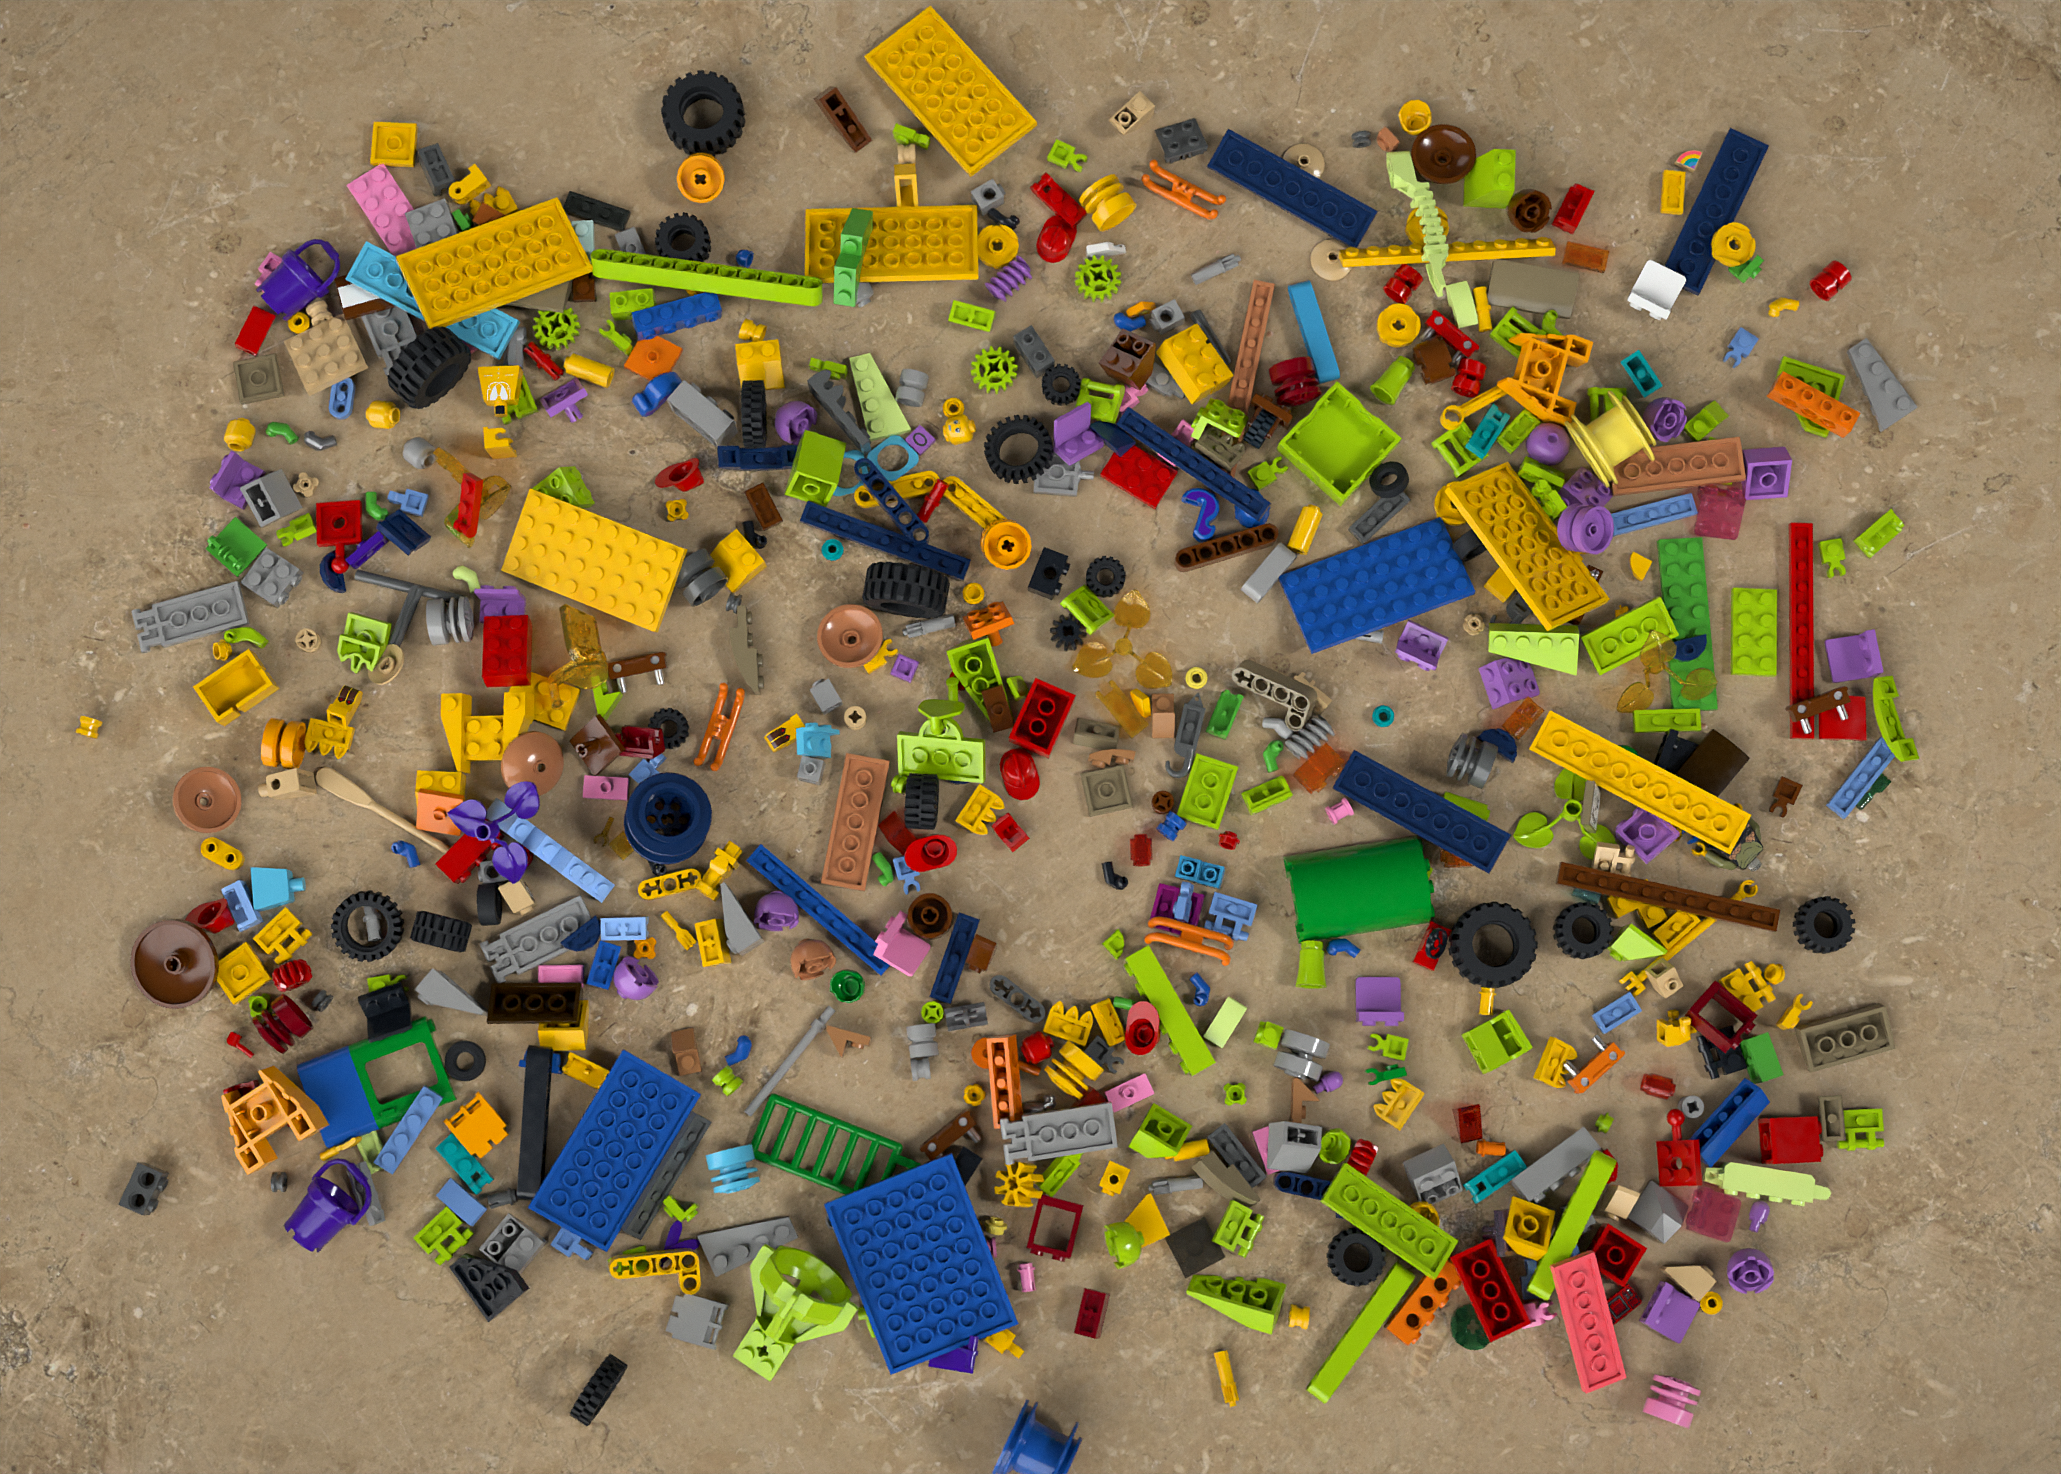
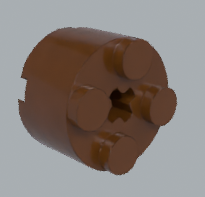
M1440 335L1415 345L1413 348V358L1417 366H1422L1421 377L1425 385H1433L1456 375L1455 368H1450L1449 364L1452 362V359Z
M925 893L918 896L908 909L909 925L913 932L923 939H938L944 936L951 928L953 922L952 909L949 903L937 894ZM929 911H932L933 915H937L933 918V922L924 919V916H927Z

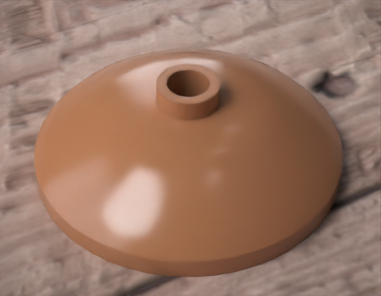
M856 604L842 605L831 610L822 619L817 632V642L823 656L832 664L843 668H855L871 661L879 652L883 641V630L877 616L868 608ZM855 638V643L850 644L849 640Z
M538 731L526 732L514 738L505 749L501 761L502 777L509 788L517 783L530 781L536 785L539 796L546 794L557 784L564 767L563 752L558 742L550 735ZM539 764L542 765L540 770L537 769Z
M199 767L189 771L178 781L173 793V806L179 820L189 829L200 833H215L227 828L237 818L241 808V793L235 780L223 770L214 767ZM201 798L206 799V806L201 805Z

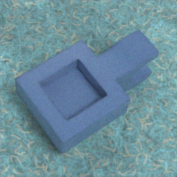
M406 489L405 495L390 491L387 499L391 503L401 505V511L423 517L429 496L428 494Z
M663 754L658 755L649 762L643 758L629 775L640 784L646 778L659 774L660 772L656 769L667 758Z
M563 1227L550 1244L568 1257L576 1253L584 1260H589L593 1254L591 1250L580 1244L582 1241L581 1237Z
M1524 1259L1526 1275L1520 1276L1522 1299L1540 1298L1526 1291L1527 1285L1537 1267L1536 1260Z

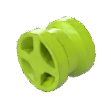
M930 1001L924 1004L921 1014L924 1021L928 1024H937L943 1019L944 1010L938 1002Z

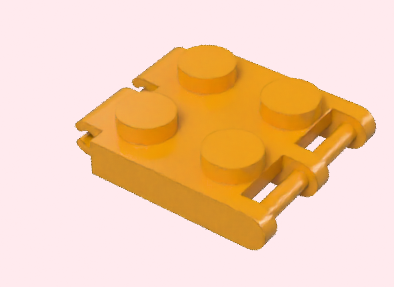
M479 1091L475 1093V1097L465 1106L461 1105L459 1107L460 1110L450 1119L446 1118L443 1121L471 1155L476 1153L479 1158H482L493 1149V1146L489 1143L490 1140L497 1145L509 1135L504 1129L508 1125ZM478 1100L480 1101L471 1110L468 1111V1108H470L475 1102H477ZM461 1114H464L457 1122L452 1124Z

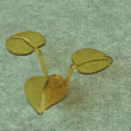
M1136 589L1132 590L1120 599L1114 610L1116 624L1121 627L1127 626L1124 638L1118 639L1115 643V649L1108 654L1103 644L1098 642L1087 643L1079 651L1072 669L1085 677L1101 678L1112 670L1113 664L1109 659L1116 653L1124 657L1131 655L1141 663L1135 671L1139 684L1148 689L1170 687L1173 681V673L1168 660L1162 654L1149 652L1143 660L1133 652V644L1128 639L1131 627L1135 629L1144 627L1150 620L1151 612L1149 605L1139 591Z
M1650 630L1649 636L1640 651V660L1645 667L1643 673L1645 674L1646 684L1644 686L1641 682H1635L1629 685L1622 693L1616 709L1619 713L1646 710L1654 699V693L1648 689L1650 687L1649 674H1659L1663 669L1680 684L1684 685L1681 689V695L1688 700H1700L1708 696L1716 688L1718 681L1713 672L1706 668L1695 669L1688 674L1686 681L1682 680L1663 663L1674 658L1677 650L1675 643L1665 634Z

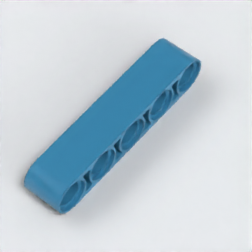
M1310 280L1289 285V297L1308 356L1313 360L1315 367L1314 375L1318 379V384L1340 379L1336 358Z

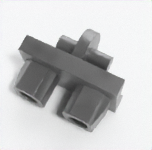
M984 1002L944 1009L948 1032L988 1025Z

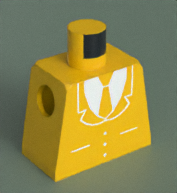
M519 365L478 367L484 402L487 406H494V416L507 417L508 406L518 405L523 370Z

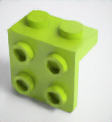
M1210 397L1206 407L1201 406L1191 425L1194 428L1191 437L1199 440L1207 423L1235 437H1240L1248 421V416L1241 410L1233 409L1225 405L1223 401Z
M575 466L559 467L532 488L581 508H590L595 504L591 497V492L584 484L581 473Z

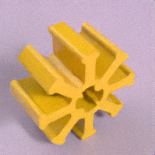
M1014 1162V1164H1005L1008 1171L998 1170L995 1175L996 1178L1004 1180L1005 1185L995 1186V1194L1005 1195L1001 1203L1006 1206H1033L1031 1198H1041L1043 1191L1035 1189L1033 1184L1044 1182L1043 1175L1033 1174L1034 1169L1037 1168L1033 1163Z

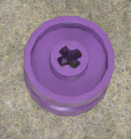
M1574 503L1569 505L1559 518L1557 528L1558 539L1561 545L1568 551L1599 554L1609 546L1613 538V518L1605 507Z

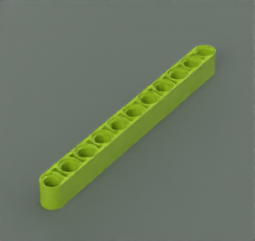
M596 249L591 253L592 274L598 278L805 306H818L823 302L822 280L817 277L609 249Z

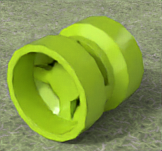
M729 1065L712 1079L715 1085L723 1088V1093L727 1097L744 1082L739 1076L733 1074V1070Z

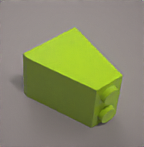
M1493 149L1475 159L1472 170L1464 177L1463 207L1506 209L1515 191L1516 150Z
M805 430L798 444L785 495L827 507L839 482L846 443Z

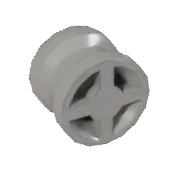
M924 1057L922 1060L910 1059L913 1081H918L919 1078L931 1079L928 1057Z
M1685 1096L1678 1102V1109L1684 1113L1685 1118H1697L1704 1111V1103L1697 1096Z

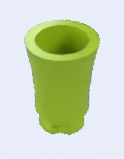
M1399 356L1396 361L1391 363L1381 377L1370 386L1373 395L1385 404L1394 405L1402 389L1416 369L1414 363L1408 358Z
M1312 940L1301 942L1296 987L1305 989H1323L1327 987L1323 942Z

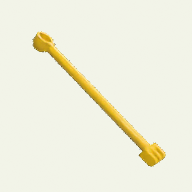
M1745 880L1740 883L1738 891L1729 899L1741 901L1744 898L1753 897L1758 892V886L1756 884L1750 887V892L1746 893L1744 892V886H1751L1754 881ZM1706 917L1676 942L1665 955L1659 956L1645 969L1661 958L1669 961L1717 920ZM1645 969L1636 976L1630 971L1619 980L1621 984L1627 982L1628 979L1631 981L1625 987L1627 991L1634 986L1637 988L1631 993L1634 998L1646 989L1642 984L1648 978Z

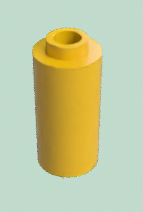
M575 353L567 356L564 362V368L569 375L608 388L613 380L615 368Z
M1308 504V507H1302L1288 542V549L1301 555H1307L1323 516L1319 507Z

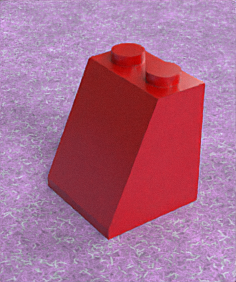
M1818 1116L1758 1119L1761 1164L1821 1162L1824 1150L1819 1140L1822 1126L1821 1122L1818 1121Z

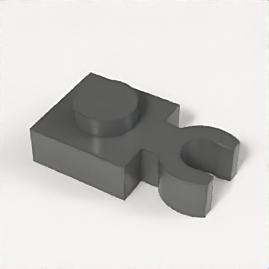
M1098 1035L1084 1051L1100 1067L1104 1062L1108 1064V1069L1113 1074L1117 1073L1112 1067L1114 1061H1118L1122 1065L1124 1064L1122 1058L1111 1055L1115 1049L1109 1047L1108 1043Z

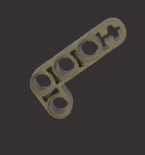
M1251 660L1242 661L1233 670L1232 679L1237 685L1288 707L1285 723L1290 730L1299 731L1310 720L1317 701V693L1312 687Z

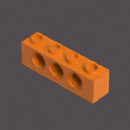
M1784 371L1775 379L1766 396L1842 438L1851 432L1861 414Z
M1016 1034L994 1035L986 1039L994 1129H1001V1118H1009V1122L1022 1120L1023 1109Z
M1448 1260L1437 1278L1441 1277L1444 1279V1288L1437 1290L1434 1286L1436 1279L1433 1280L1424 1274L1384 1326V1328L1407 1346L1410 1343L1415 1344L1421 1336L1419 1331L1422 1327L1431 1324L1435 1318L1433 1313L1438 1307L1443 1308L1449 1300L1447 1295L1450 1291L1458 1289L1462 1284L1454 1265ZM1425 1295H1428L1431 1299V1304L1428 1308H1423L1420 1304L1421 1298ZM1411 1313L1417 1316V1322L1414 1326H1408L1406 1323V1318Z

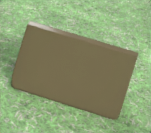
M1078 718L1073 744L1100 750L1116 749L1121 726Z
M1842 1095L1818 1096L1822 1141H1845Z

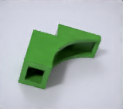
M852 208L841 232L840 255L834 266V304L855 307L857 303L862 263L873 230V211Z

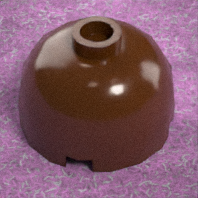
M1523 189L1514 194L1507 206V216L1510 223L1521 232L1536 233L1548 223L1550 219L1548 216L1549 210H1552L1550 199L1541 191Z

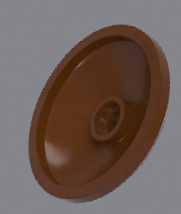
M1439 124L1428 127L1416 137L1412 145L1411 157L1414 168L1423 178L1437 184H1451L1462 180L1470 173L1476 159V148L1471 137L1462 129L1453 125ZM1442 159L1445 163H1440L1439 160Z

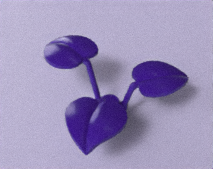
M530 781L520 782L509 788L504 802L512 810L496 820H485L487 817L485 806L480 801L474 799L464 801L448 812L453 823L466 835L476 837L481 841L490 840L491 843H498L503 846L495 850L492 861L496 871L512 884L517 883L526 871L527 853L518 842L507 845L505 841L497 839L496 837L500 832L498 824L514 813L520 819H529L537 814L540 806L539 795L536 785Z

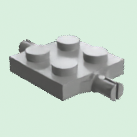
M1055 452L1052 453L1053 459L1048 461L1050 464L1049 468H1043L1044 474L1042 476L1039 473L1035 474L1037 479L1034 480V493L1077 497L1080 479L1093 480L1094 471L1081 470L1080 460L1069 466Z

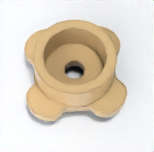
M300 473L298 482L293 485V490L297 493L301 492L305 497L310 498L316 491L319 480L309 477L307 473Z

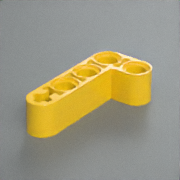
M691 1248L616 1255L610 1259L608 1265L610 1274L616 1279L678 1273L679 1286L684 1293L689 1295L695 1294L701 1284L699 1259L696 1252ZM685 1255L694 1256V1261L690 1265L682 1263V1258ZM669 1257L671 1259L670 1265L665 1268L659 1266L661 1258ZM641 1259L648 1261V1266L644 1270L636 1268V1263ZM629 1260H632V1261H631V1265H632L633 1271H630V1269H629V1262H628ZM617 1262H621L622 1266H628L622 1267L621 1272H617L616 1268H613L617 1266ZM686 1278H694L696 1280L694 1286L690 1288L684 1287L683 1283Z

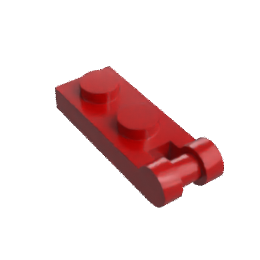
M1045 172L1040 177L1041 180L1038 183L1032 184L1030 189L1062 221L1073 229L1087 216V212ZM1046 186H1048L1051 189L1047 193L1043 191V189Z
M471 472L463 473L460 503L458 505V519L453 524L455 530L463 533L468 538H473L477 533L484 481Z

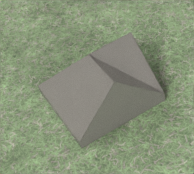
M1650 1180L1627 1219L1665 1244L1682 1226L1689 1206Z

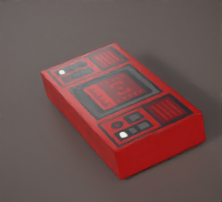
M1626 1284L1625 1287H1622L1607 1299L1613 1325L1643 1303L1629 1284Z

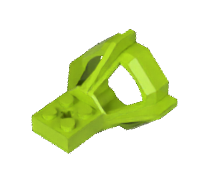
M764 1244L750 1265L757 1311L756 1320L733 1354V1357L768 1381H771L794 1345L802 1341L844 1331L857 1312L858 1306L850 1301L853 1294L840 1273L809 1251L782 1245L775 1250L769 1245ZM782 1274L792 1276L801 1282L796 1288ZM813 1290H815L824 1299L825 1302L810 1297ZM765 1345L768 1348L767 1350H764L762 1347Z

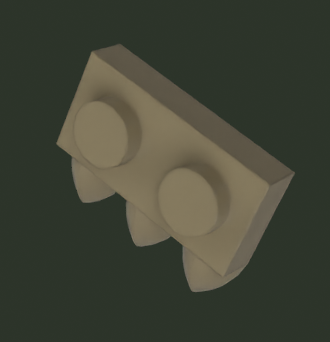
M1215 426L1210 427L1196 442L1194 447L1227 472H1230L1243 456L1245 446L1244 444H1236L1231 447L1233 442L1232 435H1224L1219 438L1221 429Z

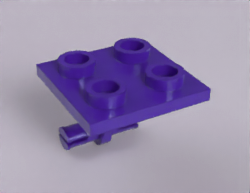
M969 1335V1344L930 1359L928 1367L973 1374L975 1359L979 1354L977 1350L979 1336Z

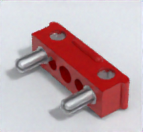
M1437 310L1432 311L1431 316L1425 322V326L1428 329L1420 337L1421 341L1428 340L1433 333L1437 336L1440 335L1441 339L1457 352L1452 357V362L1455 360L1451 365L1453 367L1462 357L1469 359L1474 352L1477 353L1479 351L1478 344Z

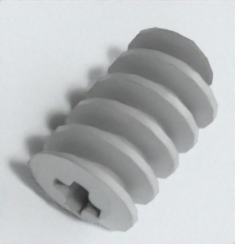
M1319 714L1318 718L1313 717L1311 719L1312 724H1305L1306 730L1300 729L1298 731L1299 736L1293 734L1292 741L1287 740L1285 742L1291 753L1299 760L1301 756L1309 759L1307 751L1314 754V745L1321 748L1322 745L1319 740L1322 739L1328 742L1327 733L1335 736L1330 724Z

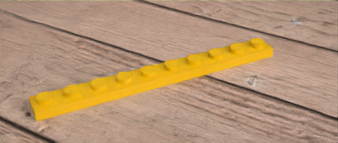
M1546 237L1528 240L1518 238L1509 241L1497 239L1490 242L1476 240L1472 243L1456 241L1448 244L1449 255L1446 258V262L1555 256L1556 247L1551 238ZM1411 244L1410 246L1390 245L1389 247L1369 246L1360 249L1348 247L1339 250V259L1342 267L1430 263L1429 261H1422L1421 257L1425 253L1423 250L1425 245Z

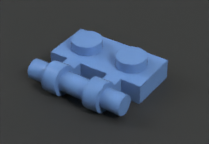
M1214 892L1208 914L1216 916L1215 922L1206 920L1204 928L1226 934L1232 940L1237 941L1240 939L1247 941L1249 933L1241 931L1242 924L1251 927L1257 904ZM1223 918L1236 922L1234 928L1221 925Z

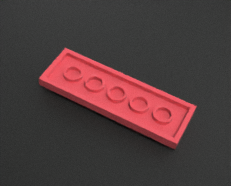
M1588 1250L1550 1265L1582 1391L1587 1394L1625 1379L1626 1374L1595 1252Z

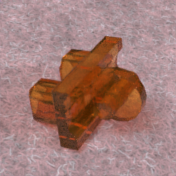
M1528 696L1503 723L1502 727L1515 739L1519 740L1545 710Z

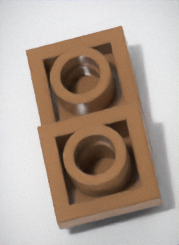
M1124 749L1097 751L1089 754L1088 761L1092 762V766L1098 768H1105V765L1110 766L1111 758L1116 759V763L1128 765L1129 762L1133 763L1136 751Z

